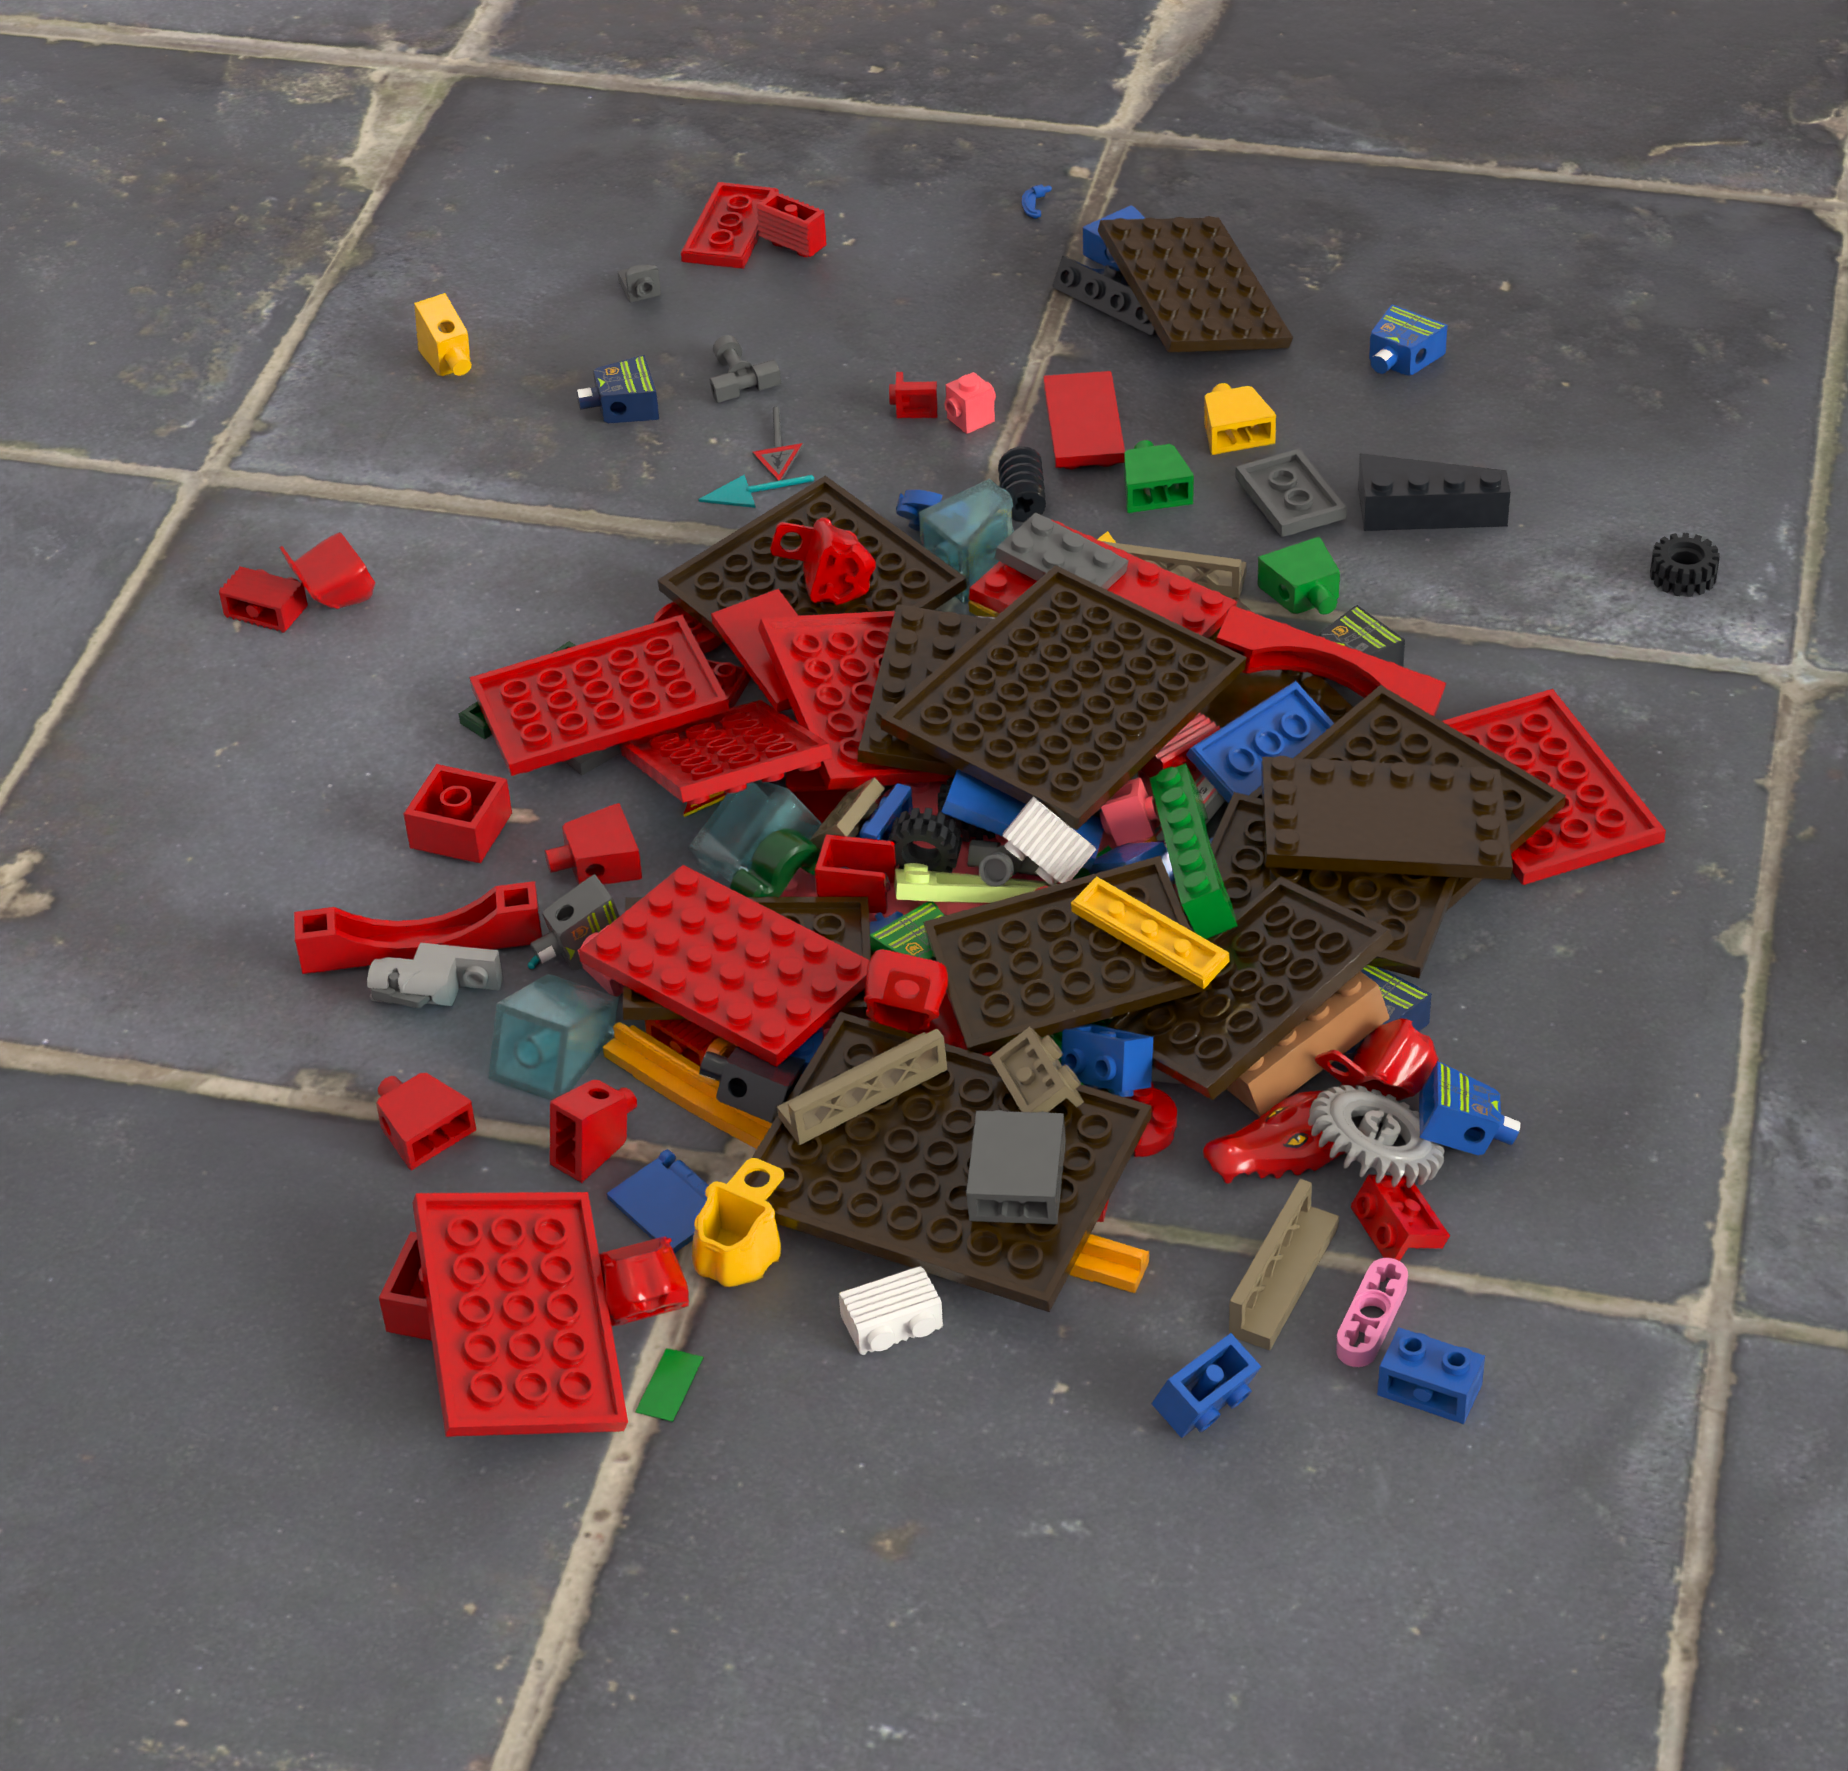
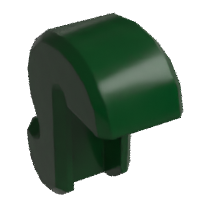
M782 828L772 832L756 848L750 869L746 871L741 868L735 873L730 883V889L745 897H780L799 868L815 876V868L821 849L797 830Z

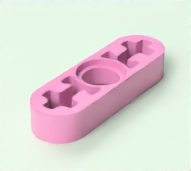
M1381 1258L1369 1266L1337 1333L1336 1354L1344 1364L1352 1367H1363L1375 1360L1407 1292L1408 1271L1400 1261L1392 1258ZM1386 1278H1392L1386 1286L1385 1293L1380 1291V1282H1384ZM1367 1306H1375L1382 1309L1384 1314L1378 1318H1369L1364 1316L1360 1310ZM1359 1331L1365 1333L1364 1343H1360L1358 1347H1353L1359 1337Z

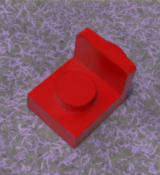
M896 372V383L889 384V404L896 405L897 418H938L937 381L904 382L903 372Z

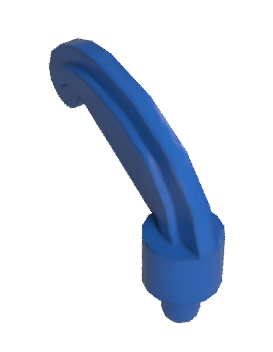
M1040 184L1025 191L1022 196V208L1026 215L1032 218L1041 217V211L1035 210L1036 199L1045 197V193L1052 190L1050 185L1043 187Z

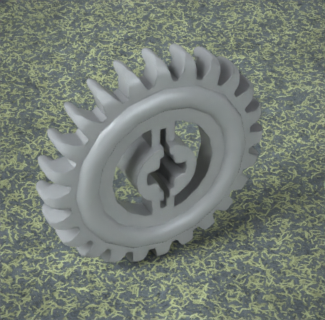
M1351 1085L1334 1086L1328 1088L1327 1091L1319 1093L1317 1099L1313 1101L1310 1107L1308 1124L1310 1126L1313 1125L1312 1136H1316L1323 1131L1319 1140V1147H1323L1328 1141L1335 1142L1330 1151V1158H1334L1338 1152L1345 1151L1347 1156L1344 1168H1347L1352 1161L1357 1160L1361 1163L1360 1177L1364 1176L1370 1167H1374L1377 1171L1376 1183L1381 1182L1387 1171L1393 1176V1187L1398 1185L1404 1174L1406 1176V1186L1410 1188L1417 1176L1419 1185H1423L1427 1180H1432L1444 1162L1443 1154L1445 1150L1443 1145L1420 1138L1419 1112L1411 1111L1409 1109L1410 1105L1405 1102H1397L1394 1096L1389 1094L1383 1096L1379 1090L1372 1089L1370 1092L1363 1086H1356L1355 1089ZM1364 1116L1357 1129L1351 1117ZM1381 1122V1123H1383V1124H1382V1127H1381V1129H1380V1131H1379V1133H1378L1376 1139H1374L1375 1136H1376V1133H1377V1131H1378V1129H1379V1128H1378V1125H1379V1123ZM1400 1133L1406 1145L1393 1146Z

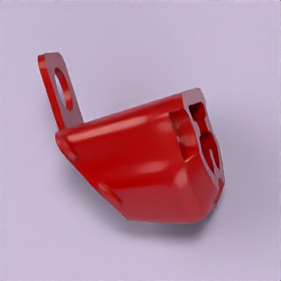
M824 517L816 520L814 527L781 522L776 526L770 551L772 555L804 561L803 572L807 592L812 602H830L840 605L855 600L868 592L870 588L869 579L876 568V562L869 551L858 541L857 536L853 532L833 526L831 521ZM790 532L797 533L802 538L801 545L794 550H786L780 544L781 538Z
M341 532L323 540L296 561L291 559L283 546L279 547L289 566L314 600L328 607L340 609L367 601L373 595L375 581L361 558Z
M881 949L875 951L867 966L864 1001L867 1004L866 1015L876 1023L909 1033L928 1029L930 1021L937 1019L940 1015L938 1010L947 990L948 974L945 965L937 961Z
M1403 1018L1381 1025L1367 1035L1353 1061L1337 1050L1321 1053L1315 1058V1062L1341 1082L1340 1087L1342 1085H1351L1355 1089L1356 1086H1363L1370 1092L1372 1089L1379 1090L1383 1096L1388 1094L1394 1096L1396 1101L1413 1097L1419 1093L1435 1064L1439 1061L1432 1039L1418 1032L1412 1026V1021ZM1333 1060L1342 1063L1348 1068L1347 1073L1334 1068L1329 1061Z
M663 1236L599 1253L606 1301L612 1326L635 1322L689 1306L688 1285L670 1245L671 1238Z

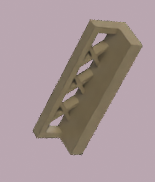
M1102 541L1142 560L1154 563L1167 571L1186 577L1190 581L1208 589L1218 591L1224 596L1240 598L1247 574V562H1241L1240 559Z
M938 1029L927 1034L923 1032L777 1106L778 1117L798 1144L801 1145L946 1071L947 1061L944 1036Z
M1299 1179L1229 1303V1334L1232 1333L1236 1339L1269 1351L1339 1228L1338 1215L1311 1206V1182Z

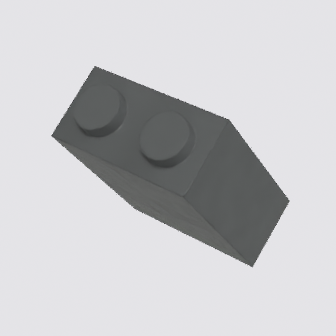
M1003 1110L976 1111L966 1192L969 1221L1058 1224L1066 1143L1064 1113L1044 1111L1006 1112Z

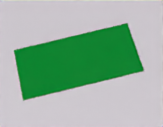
M666 1348L635 1413L673 1422L704 1357Z

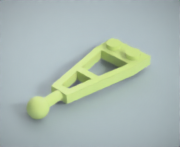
M918 863L904 864V869H895L894 878L897 900L993 903L1035 891L1042 886H1051L1046 881L1010 878L1005 884L994 887L987 885L980 875L928 871L927 865Z

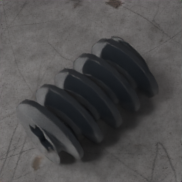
M1019 446L1008 450L1003 454L998 465L1001 506L1009 518L1018 522H1025L1034 513L1042 515L1045 511L1046 495L1044 491L1042 460L1040 454L1030 447Z

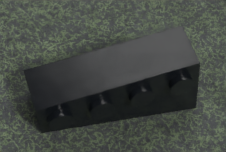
M1360 453L1358 491L1364 531L1508 527L1511 492L1507 470Z

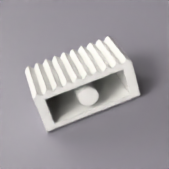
M1034 797L1030 799L1003 832V837L1008 840L1004 847L1021 861L1027 856L1039 865L1035 872L1051 886L1056 885L1057 882L1071 881L1096 851V848Z
M921 1266L839 1293L841 1318L859 1353L865 1355L868 1351L886 1350L894 1343L898 1344L901 1340L907 1341L909 1337H925L935 1329L939 1330L943 1326L941 1299L933 1284H931L927 1272Z

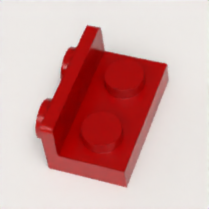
M1369 1174L1351 1203V1209L1383 1258H1392L1400 1261L1408 1248L1443 1249L1450 1234L1415 1183L1408 1188L1406 1186V1176H1402L1398 1185L1393 1187L1392 1175H1384L1380 1183H1376L1377 1175Z

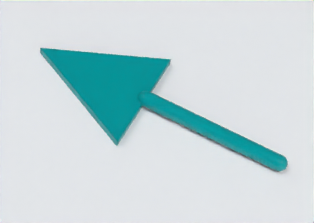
M742 475L698 500L705 503L756 508L751 493L813 482L815 478L813 475L748 486L745 475Z

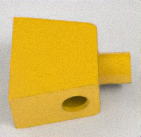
M443 293L414 303L418 350L438 376H445L451 373L458 376L466 374L472 366L469 354L468 333L447 295Z
M1221 383L1216 385L1211 393H1207L1204 396V424L1212 455L1275 444L1276 414L1253 387L1244 386L1231 389L1228 384Z

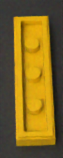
M1097 876L1071 902V910L1076 915L1203 989L1230 962L1229 952Z

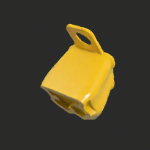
M750 1158L727 1184L716 1181L706 1188L705 1195L707 1201L695 1218V1232L692 1241V1261L698 1275L714 1279L724 1287H734L763 1278L767 1268L773 1262L779 1261L781 1243L775 1220V1210L766 1200L784 1179V1172L781 1168L757 1158ZM753 1171H763L770 1176L769 1182L762 1187H750L745 1183L744 1179Z

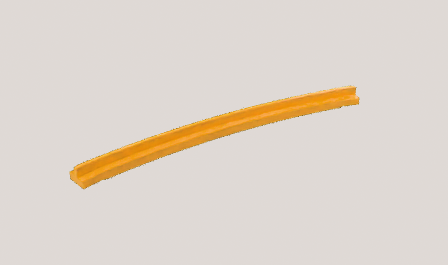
M621 1022L613 1026L615 1038L603 1046L605 1058L692 1114L755 1149L758 1148L772 1123L719 1102L716 1099L719 1081L699 1075L700 1066L634 1025L628 1027ZM1090 1234L1069 1275L1136 1293L1149 1263V1251Z

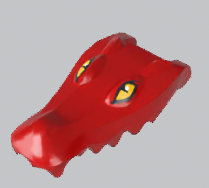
M1323 1090L1302 1092L1290 1096L1236 1133L1209 1141L1203 1149L1204 1159L1209 1161L1212 1170L1220 1174L1226 1184L1231 1183L1234 1177L1242 1173L1250 1175L1253 1172H1257L1260 1178L1273 1174L1276 1179H1279L1287 1170H1292L1298 1176L1306 1169L1316 1171L1346 1152H1338L1334 1158H1330V1151L1335 1142L1328 1141L1323 1147H1319V1140L1323 1131L1316 1136L1311 1134L1313 1125L1310 1126L1308 1124L1310 1107L1313 1101L1317 1099L1318 1094L1323 1092Z

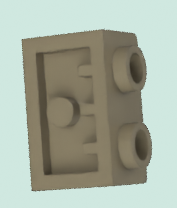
M874 777L847 792L810 838V841L821 849L826 834L856 837L864 823L868 821L872 813L877 809L878 804L875 801L885 788Z
M1028 1027L989 1057L1021 1112H1049L1066 1098L1076 1107L1084 1103L1076 1090L1081 1085L1079 1079L1068 1065H1061L1058 1059L1063 1056V1053L1049 1035L1041 1038L1031 1027Z

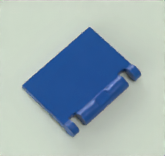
M667 1149L661 1152L657 1159L606 1194L608 1200L651 1239L663 1236L671 1238L670 1245L674 1253H676L693 1241L695 1218L707 1201L705 1190L709 1185L683 1161H675V1154Z

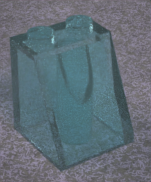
M991 479L983 481L919 512L921 545L967 578L968 589L955 596L964 605L970 601V587L999 562L994 559L997 546L1014 532L1011 512L1013 507L1012 498L1008 491L999 487Z
M758 780L748 783L747 788L743 791L727 793L688 849L699 858L696 864L703 871L713 877H716L719 873L731 882L738 870L743 868L748 871L750 869L756 848L768 834L782 828L797 830L810 840L822 823L789 789Z
M547 974L499 1001L496 1006L488 1078L551 1101L571 1091L603 1050V1046L613 1037V1026L616 1023L619 997Z

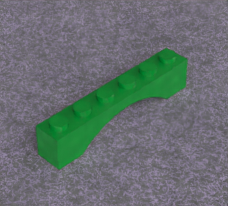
M1186 763L1177 767L1165 768L1156 776L1149 778L1181 905L1194 932L1204 939H1208L1237 927V921L1208 838L1205 821L1209 819L1203 798Z

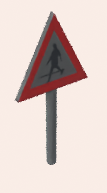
M775 406L773 407L775 448L753 451L752 454L777 481L783 480L804 445L800 443L781 447L779 408Z

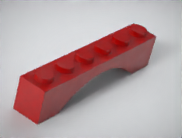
M1233 605L1216 639V643L1247 657L1243 673L1248 674L1264 670L1307 672L1342 684L1363 698H1366L1377 687L1382 685L1434 717L1446 686V682L1435 679L1432 676L1418 673L1396 663L1382 660L1360 650L1346 647L1324 637L1307 633L1288 624L1271 620Z
M535 881L495 886L479 899L460 909L419 920L392 921L372 919L351 914L336 907L294 912L295 943L302 974L369 966L374 959L387 957L414 960L420 943L493 950L530 945L531 942L542 937Z

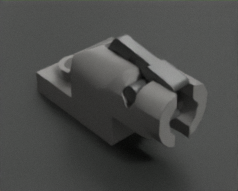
M420 943L414 960L391 957L374 959L367 977V987L371 988L370 999L371 1001L395 1003L414 1008H421L425 1004L452 1006L460 987L499 990L503 981L499 951Z

